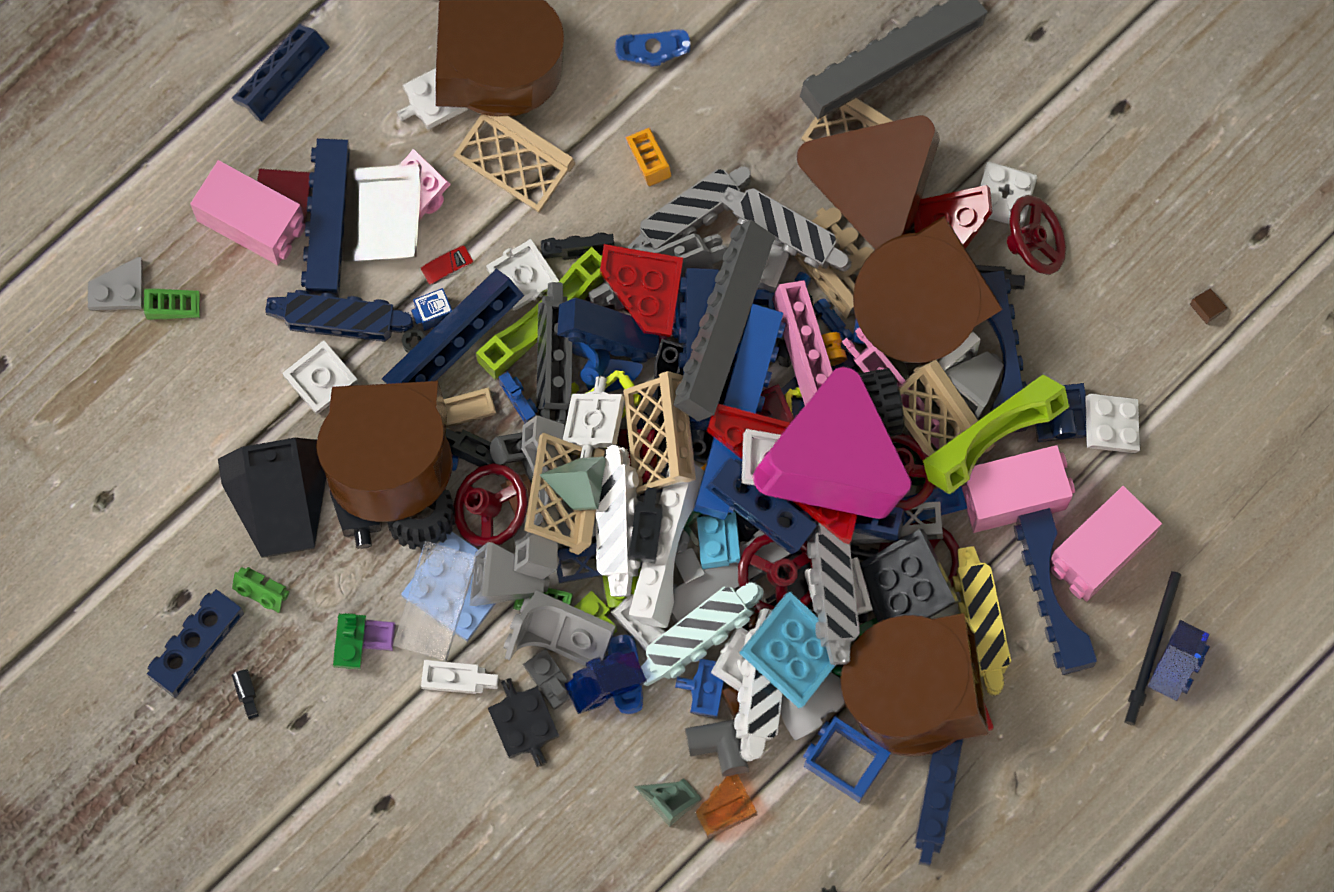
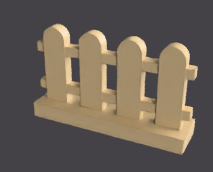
M822 207L817 211L818 217L813 219L812 222L827 231L829 229L839 240V250L847 249L851 254L848 257L852 262L851 268L846 272L837 270L830 265L827 269L821 266L815 269L805 263V257L799 253L794 257L845 319L855 313L853 304L855 284L849 277L860 271L865 260L873 250L869 247H863L858 250L854 245L858 238L856 229L847 227L841 230L837 225L842 217L839 209L830 208L825 211Z

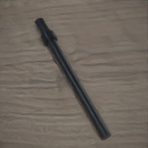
M1171 571L1135 689L1130 692L1128 699L1130 705L1124 721L1129 725H1135L1140 707L1144 706L1147 697L1145 694L1146 687L1181 578V574L1175 571Z

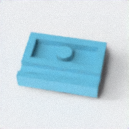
M733 512L732 515H727L725 520L712 516L698 517L697 525L702 569L729 566V563L735 562L738 564L741 559L736 512Z

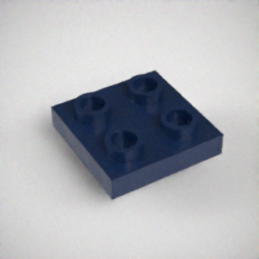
M1084 383L1063 385L1065 386L1069 408L1049 422L1035 424L1037 442L1087 437Z

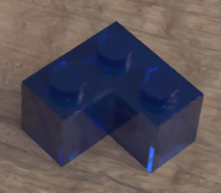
M1179 620L1147 687L1175 701H1178L1182 692L1187 694L1194 681L1190 676L1193 671L1196 673L1200 671L1210 648L1206 644L1209 634Z
M619 651L609 655L605 660H601L598 657L588 661L585 664L586 668L573 673L574 678L566 683L565 686L577 713L581 714L600 708L613 697L635 691L647 680L634 651L626 654Z

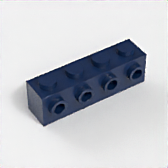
M573 298L559 304L557 335L568 338L570 342H582L588 344L592 349H604L610 351L614 356L629 357L636 363L647 362V359L657 356L659 335L644 333L632 316L579 298Z

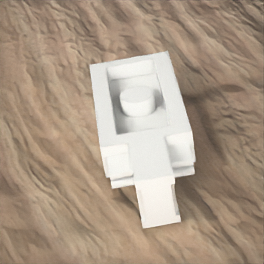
M424 660L421 688L476 694L483 693V688L498 689L499 678L498 675L485 674L486 669L479 667V665Z

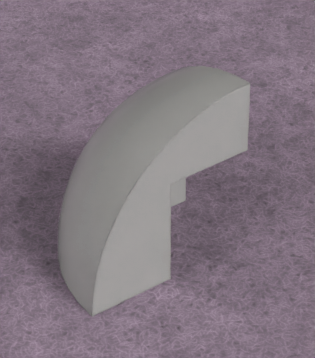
M830 672L801 708L795 706L782 693L780 713L794 740L800 739L822 725V718L826 717L830 712H837L845 703L841 689V678Z

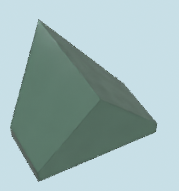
M579 458L539 475L574 511L598 509L606 458Z
M684 778L679 782L634 786L669 827L702 799Z

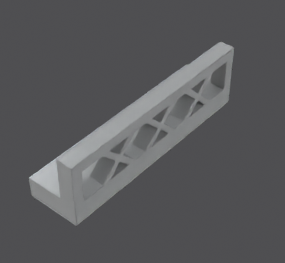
M926 502L909 511H904L911 518L902 526L899 540L918 529H924L929 540L943 539L940 502ZM935 509L936 523L924 524L917 517L923 510ZM917 510L914 515L910 511ZM916 521L918 525H911V523ZM853 532L850 545L896 541Z

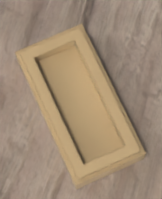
M489 387L444 399L447 408L446 428L496 415Z

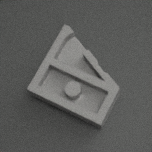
M137 257L88 282L89 310L142 309L143 260L141 257Z

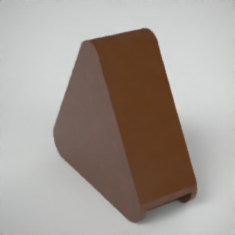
M918 115L807 141L798 149L797 163L806 176L839 209L841 214L875 250L881 244L894 237L911 233L940 137L933 122L926 116Z

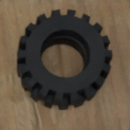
M890 368L859 373L889 437L901 435L904 429V412L898 383Z
M445 488L441 495L428 506L434 510L430 516L424 519L407 517L400 520L387 521L392 537L395 540L398 539L399 544L403 547L409 544V549L415 550L416 547H420L421 550H427L426 546L431 545L434 548L438 546V541L443 543L447 540L446 534L451 535L453 531L452 525H455L453 500L449 490Z

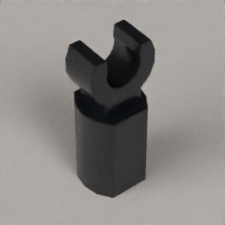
M248 669L231 674L240 702H243L248 720L259 717L254 701L256 694Z

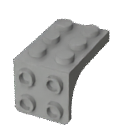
M537 590L531 599H525L520 610L521 615L516 613L510 625V628L514 631L513 634L510 633L503 647L507 650L505 659L510 661L515 652L522 647L539 646L595 671L600 670L613 636L615 625Z

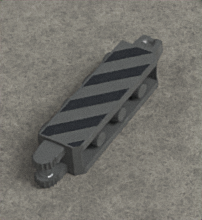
M550 282L548 283L547 296H543L542 302L538 303L536 408L540 410L539 416L550 419V410L556 411L555 421L564 424L565 429L566 410H569L571 402L572 342L566 337L557 335L559 304L567 301V297H563V283Z

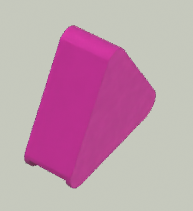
M846 367L837 368L830 374L772 446L753 473L754 485L765 495L877 519L886 517L909 491L911 485L905 468L861 377L857 372Z

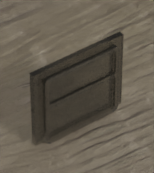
M420 164L348 169L342 261H380L386 259L417 258L422 167Z

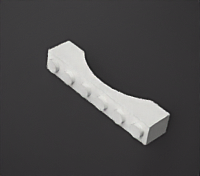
M694 464L696 480L688 483L680 481L665 486L662 490L659 504H662L661 509H663L656 563L643 562L629 612L631 617L644 625L668 627L674 605L673 570L677 546L686 521L694 509L704 470ZM668 468V472H667L666 478H667V477H670V470H669V468Z

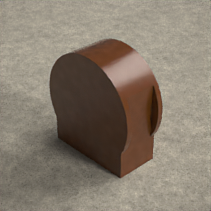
M439 0L435 106L462 107L483 115L510 117L530 112L545 103L554 93L560 82L563 63L564 31L560 18L552 6L545 0Z
M945 216L917 233L894 237L877 247L862 265L857 276L853 294L855 316L860 329L868 341L887 356L911 363L929 362L952 353L964 343L975 326L1002 310L1001 304Z
M438 381L332 387L329 414L323 421L318 433L317 453L321 466L326 473L328 485L334 499L347 512L370 521L386 522L400 520L424 510L444 491L451 477L453 457L446 438L447 408Z
M965 613L935 619L914 615L889 618L865 631L850 648V660L847 664H843L841 673V689L844 701L866 737L890 753L900 756H924L940 751L956 740L989 734L976 638Z

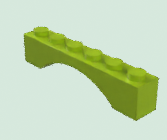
M592 247L569 268L559 281L563 283V297H567V301L573 298L584 300L591 290L604 282L599 272L602 256ZM538 304L514 324L492 337L476 352L477 363L495 381L537 343Z
M1044 374L923 460L928 481L951 494L970 480L972 469L977 460L994 442L1020 428L1049 422L1069 408L1065 386Z

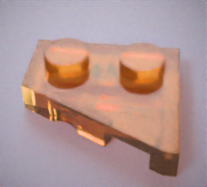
M738 774L726 776L720 785H716L712 790L708 800L703 802L695 812L708 839L757 816V811Z

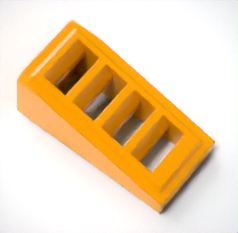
M650 127L626 137L627 143L648 186L671 177L670 167ZM646 140L650 141L649 143L636 147V145L639 143H642ZM653 149V151H651V152H649V153H646V154H644V155H642V156L640 155V154H642V153H644V152H647V151ZM654 159H658L652 163L645 165V163L650 162Z

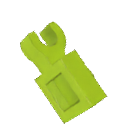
M592 591L574 606L579 610L615 625L606 617L610 613V609Z

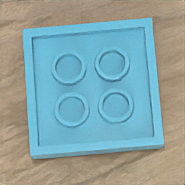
M788 592L739 653L795 706L801 708L835 665L830 664L826 646L821 647V641L816 636L818 617L791 592Z

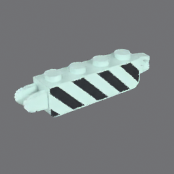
M749 582L738 590L732 587L720 589L647 646L646 655L649 659L636 671L641 682L645 686H649L663 677L674 679L684 673L686 670L685 666L692 661L697 662L707 654L706 650L714 644H721L728 638V633L735 627L737 629L741 628L749 622V617L754 613L751 608L765 595L763 588L756 585V583Z

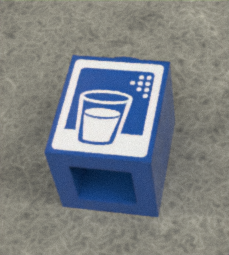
M443 288L413 299L415 308L411 310L416 325L421 323L424 331L436 327L452 309Z

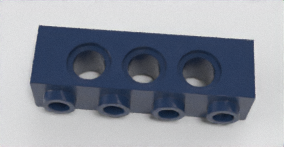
M732 458L725 461L706 488L791 555L797 552L817 526L812 522L813 518L804 510L800 509L798 511L790 505V500L765 495L755 485L745 484L747 488L746 494L738 492L736 481L742 482V461L738 459L733 460ZM758 498H763L767 501V511L761 510L758 507ZM780 515L788 517L790 522L788 528L783 527L779 523Z
M217 589L212 594L209 592L203 597L199 604L201 606L195 615L190 614L182 625V631L178 636L173 635L165 645V652L160 657L156 656L147 668L149 670L147 672L149 679L175 699L244 615L240 606ZM214 615L218 617L215 625H204V621L208 616ZM191 637L200 638L199 645L194 648L188 647L187 641ZM174 658L183 659V664L178 669L169 667L170 662Z

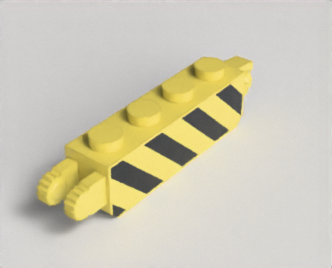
M974 546L958 549L957 576L952 577L955 593L959 592L961 602H958L959 614L965 613L975 633L980 675L984 679L987 693L996 696L1001 693L1004 687L1002 673H1005L1011 658L992 570L986 563H980Z

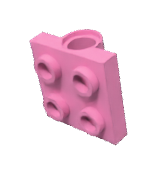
M413 149L379 189L405 215L417 224L425 213H434L441 207L444 201L442 194L451 184Z

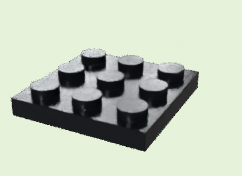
M924 529L916 530L859 563L872 610L878 623L889 618L905 615L931 618L959 602Z

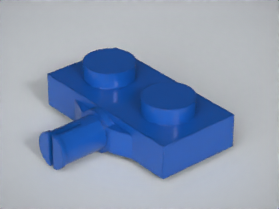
M508 371L499 376L500 386L523 422L527 423L538 412L535 404L530 398L525 399L522 394L524 388L517 377L512 378Z
M700 659L698 671L693 680L677 677L675 688L691 690V714L713 718L718 716L724 681L711 673L717 661Z

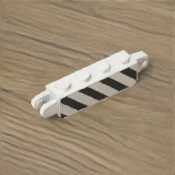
M612 444L606 450V466L599 508L596 509L597 570L602 575L608 576L611 596L626 597L631 595L633 576H638V568L641 565V561L628 560L635 506L638 501L636 498V487L639 484V477L636 468L630 466L627 449Z
M760 610L756 626L754 629L749 630V633L746 635L744 645L748 642V640L752 637V635L756 632V630L760 627V625L764 622V620L768 617L772 610ZM745 659L741 667L743 684L738 692L740 707L734 721V728L737 730L736 738H741V758L746 761H752L761 758L765 748V741L771 740L778 733L782 693Z

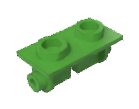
M241 567L239 572L234 573L233 590L241 596L249 597L260 603L266 609H272L280 613L282 600L286 601L290 591L286 590V586L272 579H269L265 585L261 584L265 576L249 567L246 569Z

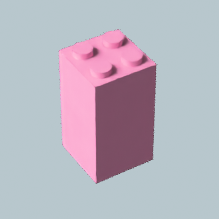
M219 160L190 203L196 220L199 223L276 265H279L282 259L285 260L292 250V242L296 237L299 238L305 230L300 204Z
M1057 445L973 467L970 480L962 485L967 504L966 510L973 533L1016 523L1020 515L1050 508L1051 513L1067 509L1072 499V494L1075 493L1072 478H1067L1064 469L1067 468L1066 457L1063 452H1059Z
M1122 486L1054 551L1050 560V571L1059 580L1064 579L1070 585L1069 589L1078 599L1083 598L1088 602L1155 537L1162 523Z

